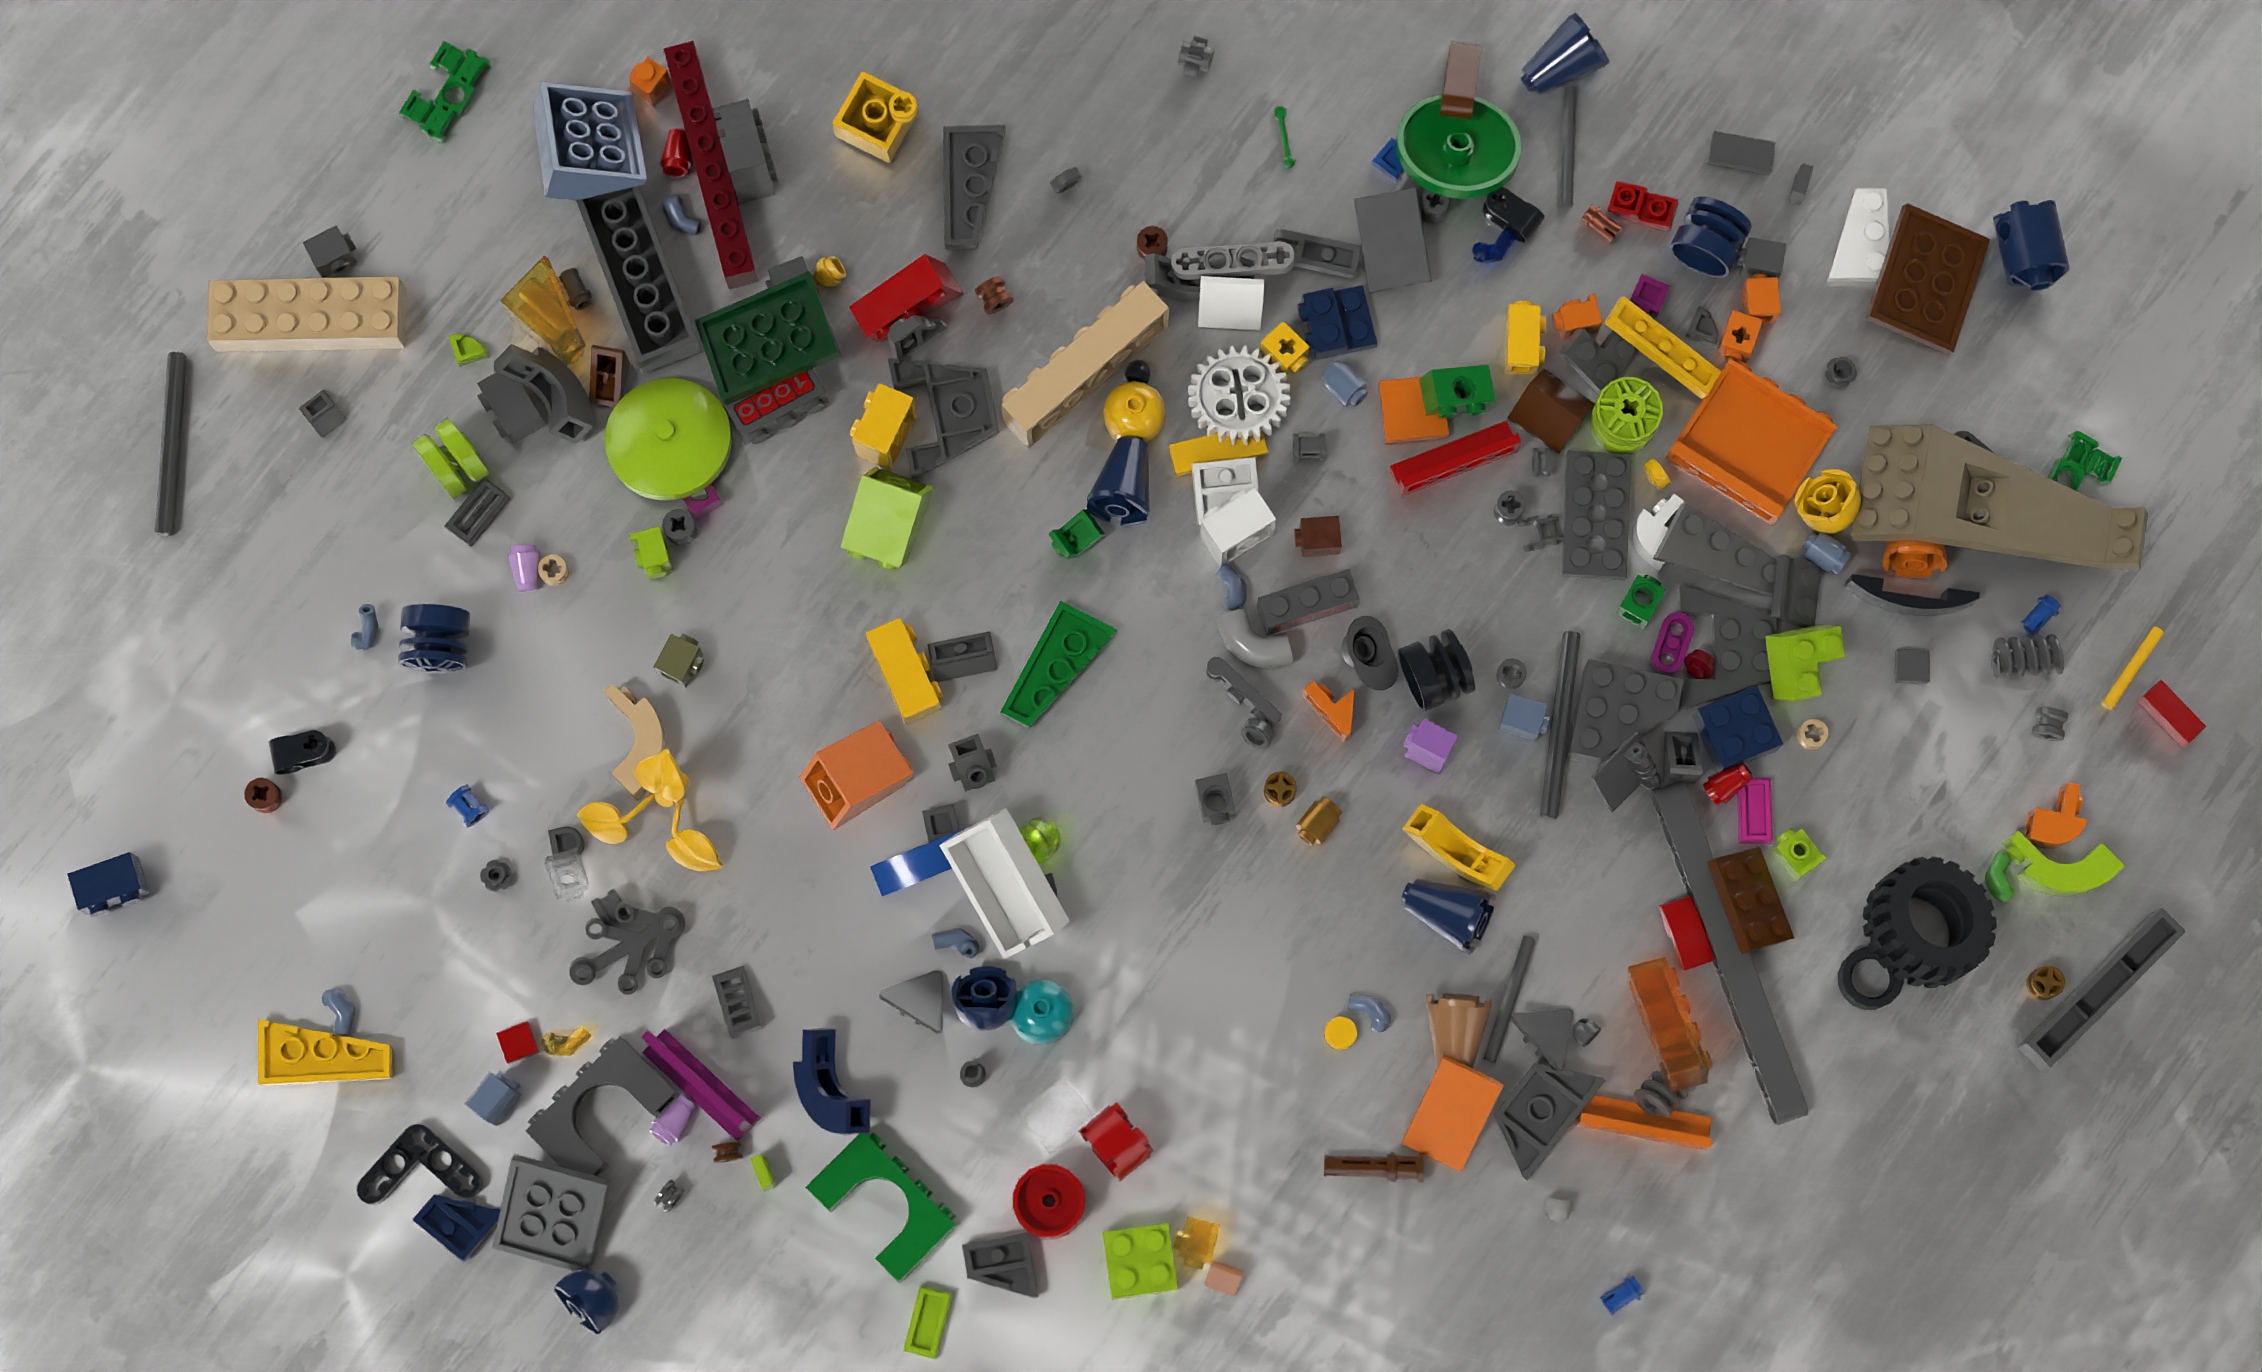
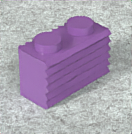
M1427 718L1423 719L1420 725L1414 722L1403 746L1408 748L1405 757L1439 774L1458 738L1457 734H1452L1451 730L1446 731L1445 727L1440 728L1439 724L1434 725L1433 721L1428 722Z

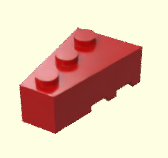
M924 254L850 305L849 308L868 339L884 342L888 340L887 333L890 332V327L896 321L902 318L907 320L913 315L926 316L964 293L944 262Z

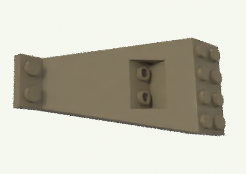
M1932 424L1870 426L1859 484L1862 504L1858 516L1853 521L1851 537L1854 541H1926L2107 570L2141 569L2148 518L2146 508H2112ZM1984 489H1989L1987 492L1981 493ZM1980 516H1984L1982 520H1977Z

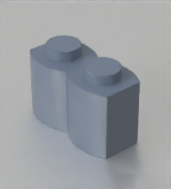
M501 1071L496 1075L489 1072L464 1104L488 1123L498 1126L522 1096L517 1091L521 1085Z

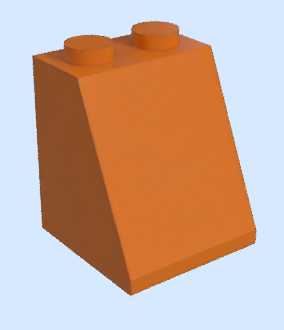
M877 721L816 752L799 778L832 830H835L905 786L914 773L911 770L909 760L904 755H901L894 744L890 731L885 729L880 721Z

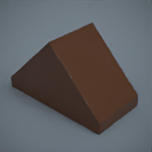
M598 345L591 347L590 403L615 407L623 398L630 367L629 359L624 350Z

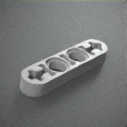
M1286 242L1181 248L1173 254L1171 264L1175 275L1184 280L1201 279V276L1240 277L1271 275L1289 272L1295 265V254L1293 248ZM1279 251H1283L1284 255L1289 257L1284 259V264H1278L1277 259H1267L1268 266H1263L1262 252H1267V258L1277 257ZM1248 252L1256 254L1258 262L1252 267L1243 266L1240 263V258L1243 254ZM1213 255H1223L1226 258L1225 266L1221 269L1211 268L1208 263ZM1199 256H1203L1205 270H1200ZM1189 257L1191 263H1198L1190 264L1189 270H1183L1182 265H1177L1183 263V258Z

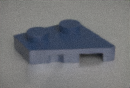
M434 1194L412 1221L464 1264L496 1227L500 1209L483 1207L463 1200H451L449 1197Z

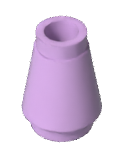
M534 544L510 547V555L507 556L518 592L537 590L539 552H536V546Z
M680 1095L677 1100L652 1121L653 1126L649 1130L650 1133L668 1146H671L674 1141L678 1142L696 1106Z

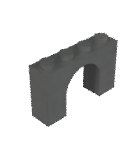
M621 1036L616 1040L614 1038L609 1039L600 1048L599 1052L601 1055L593 1063L590 1061L585 1063L575 1074L577 1079L569 1087L566 1085L561 1087L552 1097L554 1102L545 1111L543 1109L538 1110L528 1121L530 1126L525 1131L560 1167L598 1177L609 1166L582 1138L577 1126L579 1106L583 1099L593 1090L603 1086L622 1087L654 1117H657L679 1095Z

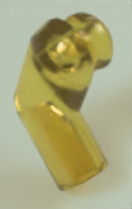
M580 1024L569 1036H556L553 1032L546 1033L541 1039V1045L544 1051L551 1056H571L592 1035Z

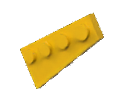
M258 1019V1085L260 1086L392 1079V1046Z

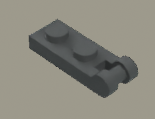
M1277 229L1275 231V242L1297 245L1296 253H1294L1295 267L1355 279L1362 246L1285 229ZM1279 251L1277 257L1269 259H1277L1278 264H1284V259L1289 257H1286L1283 251Z
M1213 657L1208 661L1206 671L1208 679L1212 682L1221 681L1228 688L1226 693L1232 700L1239 705L1243 702L1252 710L1250 712L1252 718L1262 719L1274 728L1281 720L1282 713L1225 660L1220 657Z

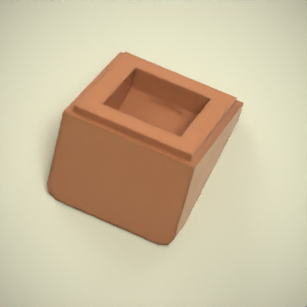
M1214 1261L1211 1263L1205 1286L1235 1296L1244 1272H1242L1243 1270Z

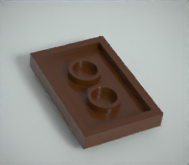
M1760 847L1718 857L1707 862L1741 955L1794 939Z

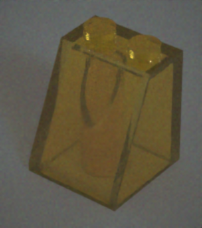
M544 255L500 301L510 319L540 347L556 356L567 366L569 363H576L582 357L586 344L559 278L549 259Z

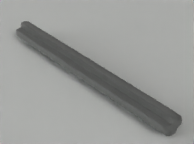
M169 352L167 356L155 517V533L161 536H171L174 533L187 358L182 352Z
M1565 631L1562 635L1540 811L1541 817L1546 819H1556L1559 814L1580 644V633L1575 631Z

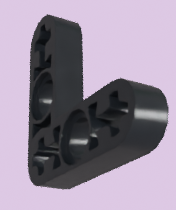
M414 1124L409 1126L360 1179L357 1184V1194L361 1201L367 1204H381L419 1162L453 1193L462 1198H472L479 1194L483 1181L481 1175L430 1128L421 1124ZM414 1132L418 1134L425 1132L423 1140L429 1146L433 1147L435 1141L438 1143V1146L430 1150L426 1159L423 1158V1155L428 1152L426 1149L419 1145L412 1146L414 1139L411 1136ZM440 1152H447L451 1156V1165L446 1170H437L434 1166L435 1156ZM394 1155L402 1156L405 1162L403 1170L397 1174L390 1173L387 1168L388 1160ZM459 1163L462 1165V1168L457 1171L462 1176L468 1178L472 1175L474 1177L471 1181L474 1186L472 1190L465 1188L461 1191L459 1188L462 1186V1183L455 1176H452L450 1181L447 1179V1176L455 1172ZM379 1170H381L383 1175L393 1180L390 1184L387 1181H383L378 1186L379 1196L371 1195L367 1197L369 1189L366 1187L369 1182L376 1184L382 1178L376 1174Z

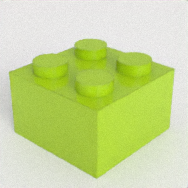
M1169 1223L1102 1232L1112 1300L1178 1291Z

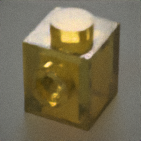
M1187 1217L1184 1231L1177 1230L1173 1248L1180 1250L1178 1258L1184 1259L1183 1265L1203 1270L1204 1264L1211 1265L1220 1224Z

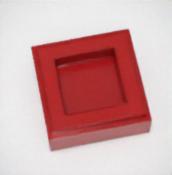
M527 1021L496 1033L508 1065L540 1053L530 1024Z

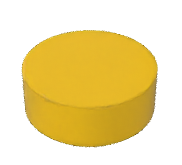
M1654 458L1643 464L1645 474L1658 490H1662L1671 484L1666 472Z
M1335 1017L1327 1023L1324 1029L1325 1041L1335 1050L1348 1049L1357 1038V1028L1349 1018Z

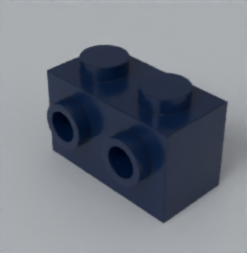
M131 852L67 874L78 911L86 915L90 914L91 917L106 914L110 911L109 907L120 903L122 906L138 903L141 901V896L150 893L140 859Z

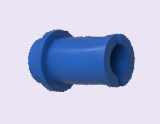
M2048 594L2043 598L2039 597L2035 608L2020 622L2021 626L2033 636L2038 635L2039 631L2052 616L2059 614L2058 610L2061 605Z
M1634 1276L1629 1279L1627 1277L1623 1278L1624 1282L1600 1297L1611 1315L1634 1299L1639 1301L1641 1299L1640 1295L1645 1293Z

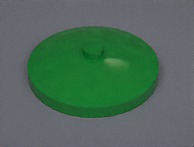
M1442 94L1421 100L1403 116L1396 138L1398 160L1412 180L1433 193L1460 199L1485 196L1503 187L1517 170L1522 149L1519 131L1512 119L1501 108L1483 98L1475 96L1471 120L1439 116Z

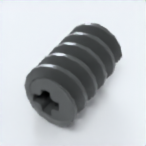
M2049 634L2046 638L2042 635H2036L2033 639L2029 636H2023L2020 641L2017 637L2013 636L2008 638L2007 642L2002 637L1995 639L1991 653V667L1996 678L1999 677L2000 669H2004L2006 677L2011 678L2013 668L2017 669L2020 677H2024L2026 667L2030 668L2032 676H2036L2039 666H2042L2045 675L2050 674L2051 667L2054 665L2058 674L2063 673L2064 655L2056 635Z
M1680 1046L1675 1047L1673 1053L1668 1054L1665 1062L1659 1064L1657 1071L1650 1074L1649 1080L1642 1083L1641 1089L1634 1092L1633 1096L1637 1105L1648 1114H1660L1663 1117H1670L1672 1114L1670 1107L1678 1108L1680 1105L1678 1098H1687L1688 1093L1686 1089H1695L1696 1083L1694 1080L1702 1081L1704 1079V1074L1696 1058L1686 1049Z

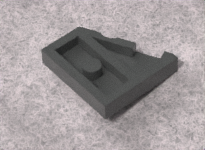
M913 315L907 320L902 318L896 321L890 327V332L887 333L891 353L896 359L902 360L945 330L947 325L937 316Z

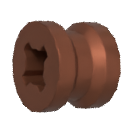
M1148 226L1142 229L1137 236L1138 256L1143 261H1145L1146 255L1152 253L1166 256L1168 238L1164 230L1158 226Z
M1001 276L983 282L975 290L977 297L984 302L983 308L986 314L997 313L1014 301L1012 294L1006 292L1004 288L1005 281Z
M263 777L256 778L250 781L245 788L244 796L247 804L260 813H271L281 805L282 792L269 779Z

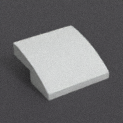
M1201 276L1198 327L1261 331L1264 280Z

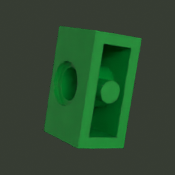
M1489 365L1433 369L1419 379L1426 416L1438 415L1439 418L1443 419L1456 416L1460 412H1467L1468 416L1480 415L1485 413L1486 408L1496 401ZM1454 388L1461 393L1462 398L1455 393Z

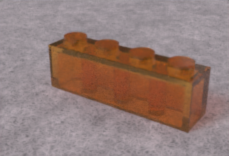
M1666 957L1629 966L1627 984L1669 1093L1708 1083V1069H1712V1061L1708 1050H1702L1699 1044L1701 1034L1698 1024L1696 1022L1691 1023L1688 1016L1691 1012L1688 999L1685 994L1680 995L1677 988L1680 986L1676 969L1669 967Z

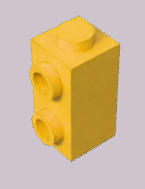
M1519 300L1514 302V304H1509L1506 312L1504 373L1536 375L1539 365H1544L1545 346H1540V335H1545L1546 316H1540L1541 305H1533V302L1527 300Z

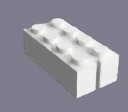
M1007 808L958 832L939 845L1003 959L1054 935L1070 922Z

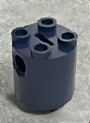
M2054 200L2043 201L2035 205H2029V201L2015 202L2010 205L2011 211L1993 217L2007 284L2011 286H2027L2029 291L2047 289L2069 271V262L2056 203Z

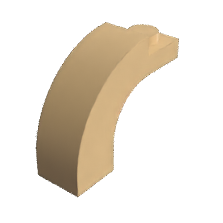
M612 683L603 693L631 721L634 729V743L628 756L611 774L638 801L647 790L637 781L634 774L635 767L641 760L666 749L665 731L658 714L645 697L634 705L633 703L637 700L636 697L625 686L619 690Z

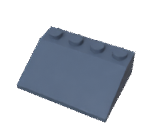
M540 82L533 114L545 197L580 200L646 184L647 177L632 92Z

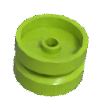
M446 417L434 426L435 433L444 445L438 447L433 439L426 434L421 435L411 444L454 500L467 491L466 483L458 474L461 469H463L471 481L476 483L490 473L479 459L480 454L463 431L460 433L451 420Z

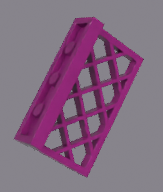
M663 1029L657 1037L648 1030L641 1036L648 1044L642 1054L737 1142L758 1122L760 1117L666 1029Z

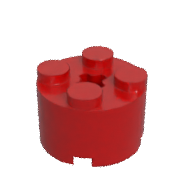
M1115 1102L1112 1106L1108 1105L1078 1131L1085 1142L1089 1141L1092 1144V1151L1104 1166L1121 1182L1151 1157L1150 1154L1154 1150L1148 1143L1147 1137L1137 1126L1132 1129L1133 1125L1127 1119L1129 1118L1128 1115Z

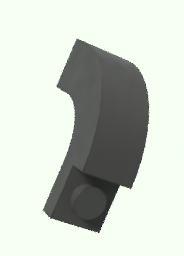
M1156 253L1145 256L1146 284L1150 288L1157 290V296L1176 300H1200L1201 279L1184 280L1177 277L1173 272L1171 258ZM1244 257L1240 258V263L1243 266H1254V261ZM1226 258L1212 260L1208 264L1213 269H1221L1226 264ZM1183 262L1177 265H1182L1183 270H1189L1190 264L1198 263ZM1198 262L1200 270H1205L1203 262ZM1240 276L1227 278L1255 279V276Z
M510 344L494 361L495 372L526 385L540 397L547 409L549 433L576 444L594 427L592 406L584 387L574 373L550 352L538 346L531 353Z

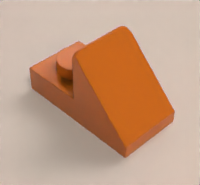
M1313 680L1303 688L1302 695L1344 742L1347 741L1352 728L1354 688L1334 704L1332 702L1334 696L1330 690L1323 684L1318 686Z

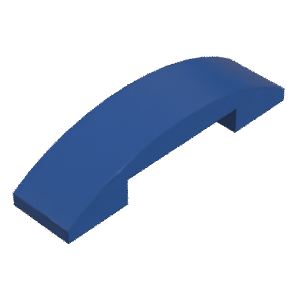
M964 829L870 866L881 896L888 895L952 869L939 845Z

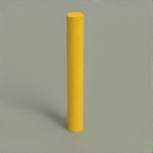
M2156 626L2152 627L2102 701V706L2108 710H2113L2163 636V630Z

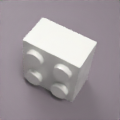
M1256 488L1249 492L1246 489L1241 490L1230 498V504L1222 509L1216 506L1203 515L1204 520L1201 521L1200 538L1220 568L1274 535L1276 518Z

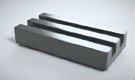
M483 478L444 527L471 547L510 500V496L488 479ZM487 488L491 491L476 507L461 528L458 529L456 527L484 491ZM498 495V499L467 536L466 533Z

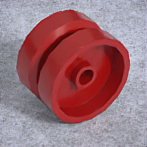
M1041 1164L1029 1169L1018 1180L1013 1191L1012 1207L1019 1224L1029 1234L1040 1239H1058L1070 1234L1080 1224L1085 1212V1193L1080 1180L1070 1170L1057 1164ZM1047 1195H1052L1055 1200L1054 1206L1050 1208L1045 1207L1042 1203L1043 1198L1047 1199Z

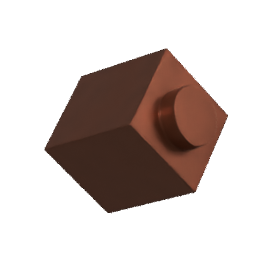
M1339 516L1300 519L1299 528L1294 529L1295 548L1301 547L1302 557L1340 554L1342 544Z

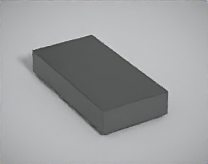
M1714 131L1708 164L1769 175L1776 142Z

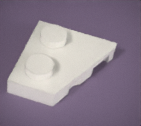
M1255 457L1191 464L1197 525H1201V521L1204 520L1203 515L1216 506L1222 509L1230 504V498L1241 490L1246 489L1249 492L1254 488L1259 489Z

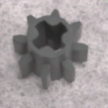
M1194 36L1191 43L1183 42L1178 64L1184 65V74L1198 77L1201 70L1209 71L1214 49L1207 48V39Z

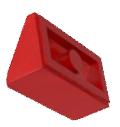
M2159 680L2137 700L2182 748L2188 745L2206 727L2162 680Z

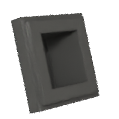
M322 390L298 408L320 437H325L346 421L344 414L325 390Z

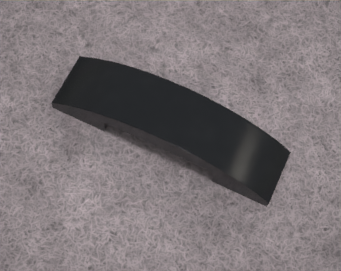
M1851 574L1845 582V588L1863 601L1883 610L1911 616H1938L1954 613L1972 606L1979 599L1980 592L1947 588L1941 594L1940 599L1883 591L1884 578Z

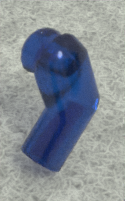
M1502 230L1494 244L1477 242L1472 247L1474 260L1481 264L1501 261L1516 239L1515 235L1507 230Z

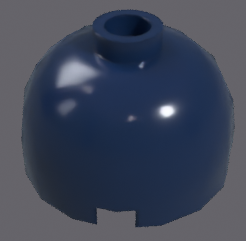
M992 966L975 967L970 969V975L965 976L963 979H961V975L957 977L951 987L955 1013L965 1025L972 1029L985 1031L999 1028L1011 1019L1017 1004L1016 981L1013 977L1012 979L1009 978L1006 971L1001 968Z
M581 1268L570 1272L554 1286V1293L565 1309L571 1315L574 1312L583 1320L579 1324L590 1333L597 1336L615 1318L619 1308L618 1297L614 1291L617 1284L608 1273L598 1274L592 1269Z

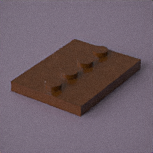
M1906 203L1901 208L1865 319L1945 354L1953 353L1991 239Z

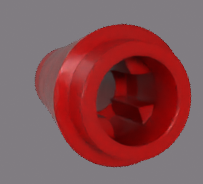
M678 128L668 131L660 160L663 173L669 177H683L687 175L688 170L691 168L686 132Z
M1741 762L1738 765L1709 776L1708 781L1703 784V787L1710 799L1718 806L1722 802L1727 804L1754 777L1747 765Z

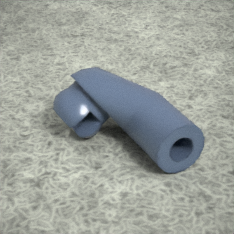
M961 928L932 934L935 950L952 946L967 959L975 957L978 953L979 944L977 940Z
M337 988L325 991L322 995V1003L324 1006H328L336 1015L333 1033L349 1036L354 1015L353 1003L343 991Z

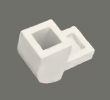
M1673 494L1668 501L1662 498L1651 511L1653 515L1643 509L1633 528L1632 538L1637 553L1658 572L1667 562L1653 560V557L1668 530L1666 524L1677 513L1680 505L1684 503L1676 494Z

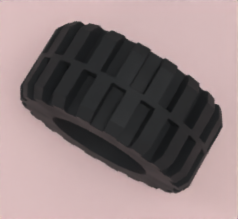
M1933 856L1928 860L1925 857L1914 858L1912 861L1903 863L1886 875L1870 891L1866 899L1868 905L1863 909V919L1868 921L1863 926L1864 936L1870 937L1871 943L1868 944V947L1872 954L1876 952L1880 960L1878 963L1884 969L1889 967L1893 971L1891 975L1901 981L1906 978L1908 979L1907 983L1915 987H1919L1922 984L1926 988H1937L1940 985L1946 986L1978 967V964L1983 962L1990 954L1989 948L1994 945L1996 938L1995 933L1991 931L1997 928L1996 916L1991 915V911L1994 910L1992 900H1987L1984 894L1987 891L1982 883L1978 885L1973 880L1975 876L1968 870L1964 872L1960 870L1959 864L1951 860L1944 863V859ZM1911 898L1926 900L1940 910L1949 927L1950 938L1948 947L1933 945L1918 934L1909 914Z

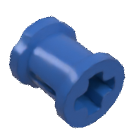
M468 784L458 788L446 800L448 807H454L464 819L463 824L467 828L478 823L489 811L485 804L481 805L471 794V788Z

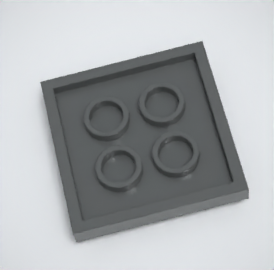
M514 1154L510 1162L492 1248L572 1271L581 1268L591 1269L610 1180Z

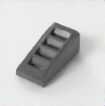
M744 966L712 976L730 1037L735 1038L762 1029L763 1025ZM740 977L741 983L723 989L722 982ZM743 989L745 995L730 1000L726 999L727 994ZM747 1001L748 1007L734 1012L730 1011L729 1007ZM751 1014L752 1019L734 1024V1018Z

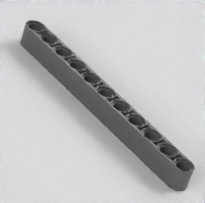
M1681 780L1652 790L1653 805L1686 893L1691 896L1705 929L1714 957V961H1712L1771 1119L1778 1126L1807 1116L1808 1107L1750 952L1741 955L1707 862L1713 860L1714 857L1688 788L1684 781Z

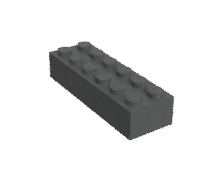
M639 186L576 200L642 373L645 374L701 353L702 350Z

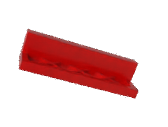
M1506 420L1393 464L1389 467V470L1400 496L1404 497L1518 452L1522 441L1518 433L1512 434Z

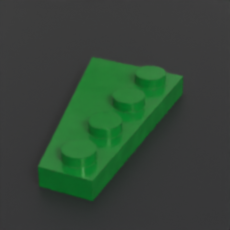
M1060 601L1000 714L1029 729L1117 633V629Z

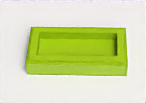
M923 1286L919 1287L903 1349L904 1352L936 1360L953 1294Z

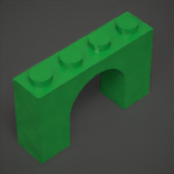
M874 1132L869 1136L865 1133H859L805 1188L829 1212H832L854 1189L864 1182L877 1179L887 1180L900 1187L907 1198L909 1207L906 1225L900 1234L875 1259L897 1282L901 1283L957 1227L952 1222L956 1216L943 1202L937 1207L928 1198L933 1192L920 1179L914 1183L906 1175L910 1169L897 1156L890 1159L882 1151L887 1145Z

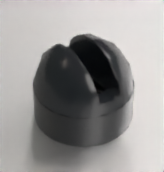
M1142 360L1131 362L1126 368L1124 379L1127 382L1139 381L1148 384L1151 373L1149 366Z

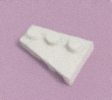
M1856 188L1854 190L1826 282H1877L1890 244L1887 188Z

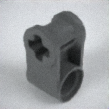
M1406 172L1400 173L1391 192L1417 188L1422 220L1430 224L1442 222L1447 217L1449 197L1442 195L1438 197V194L1417 184ZM1435 202L1440 204L1436 205L1435 208L1429 207L1432 206Z

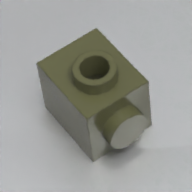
M670 634L653 666L656 673L686 688L692 675L697 676L704 664L703 652L697 646L699 642L686 634H681L680 637Z

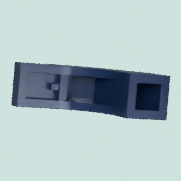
M803 1029L802 1061H793V1074L796 1090L805 1111L818 1126L829 1132L843 1135L869 1133L871 1099L857 1098L849 1095L842 1088L837 1078L835 1069L836 1029Z

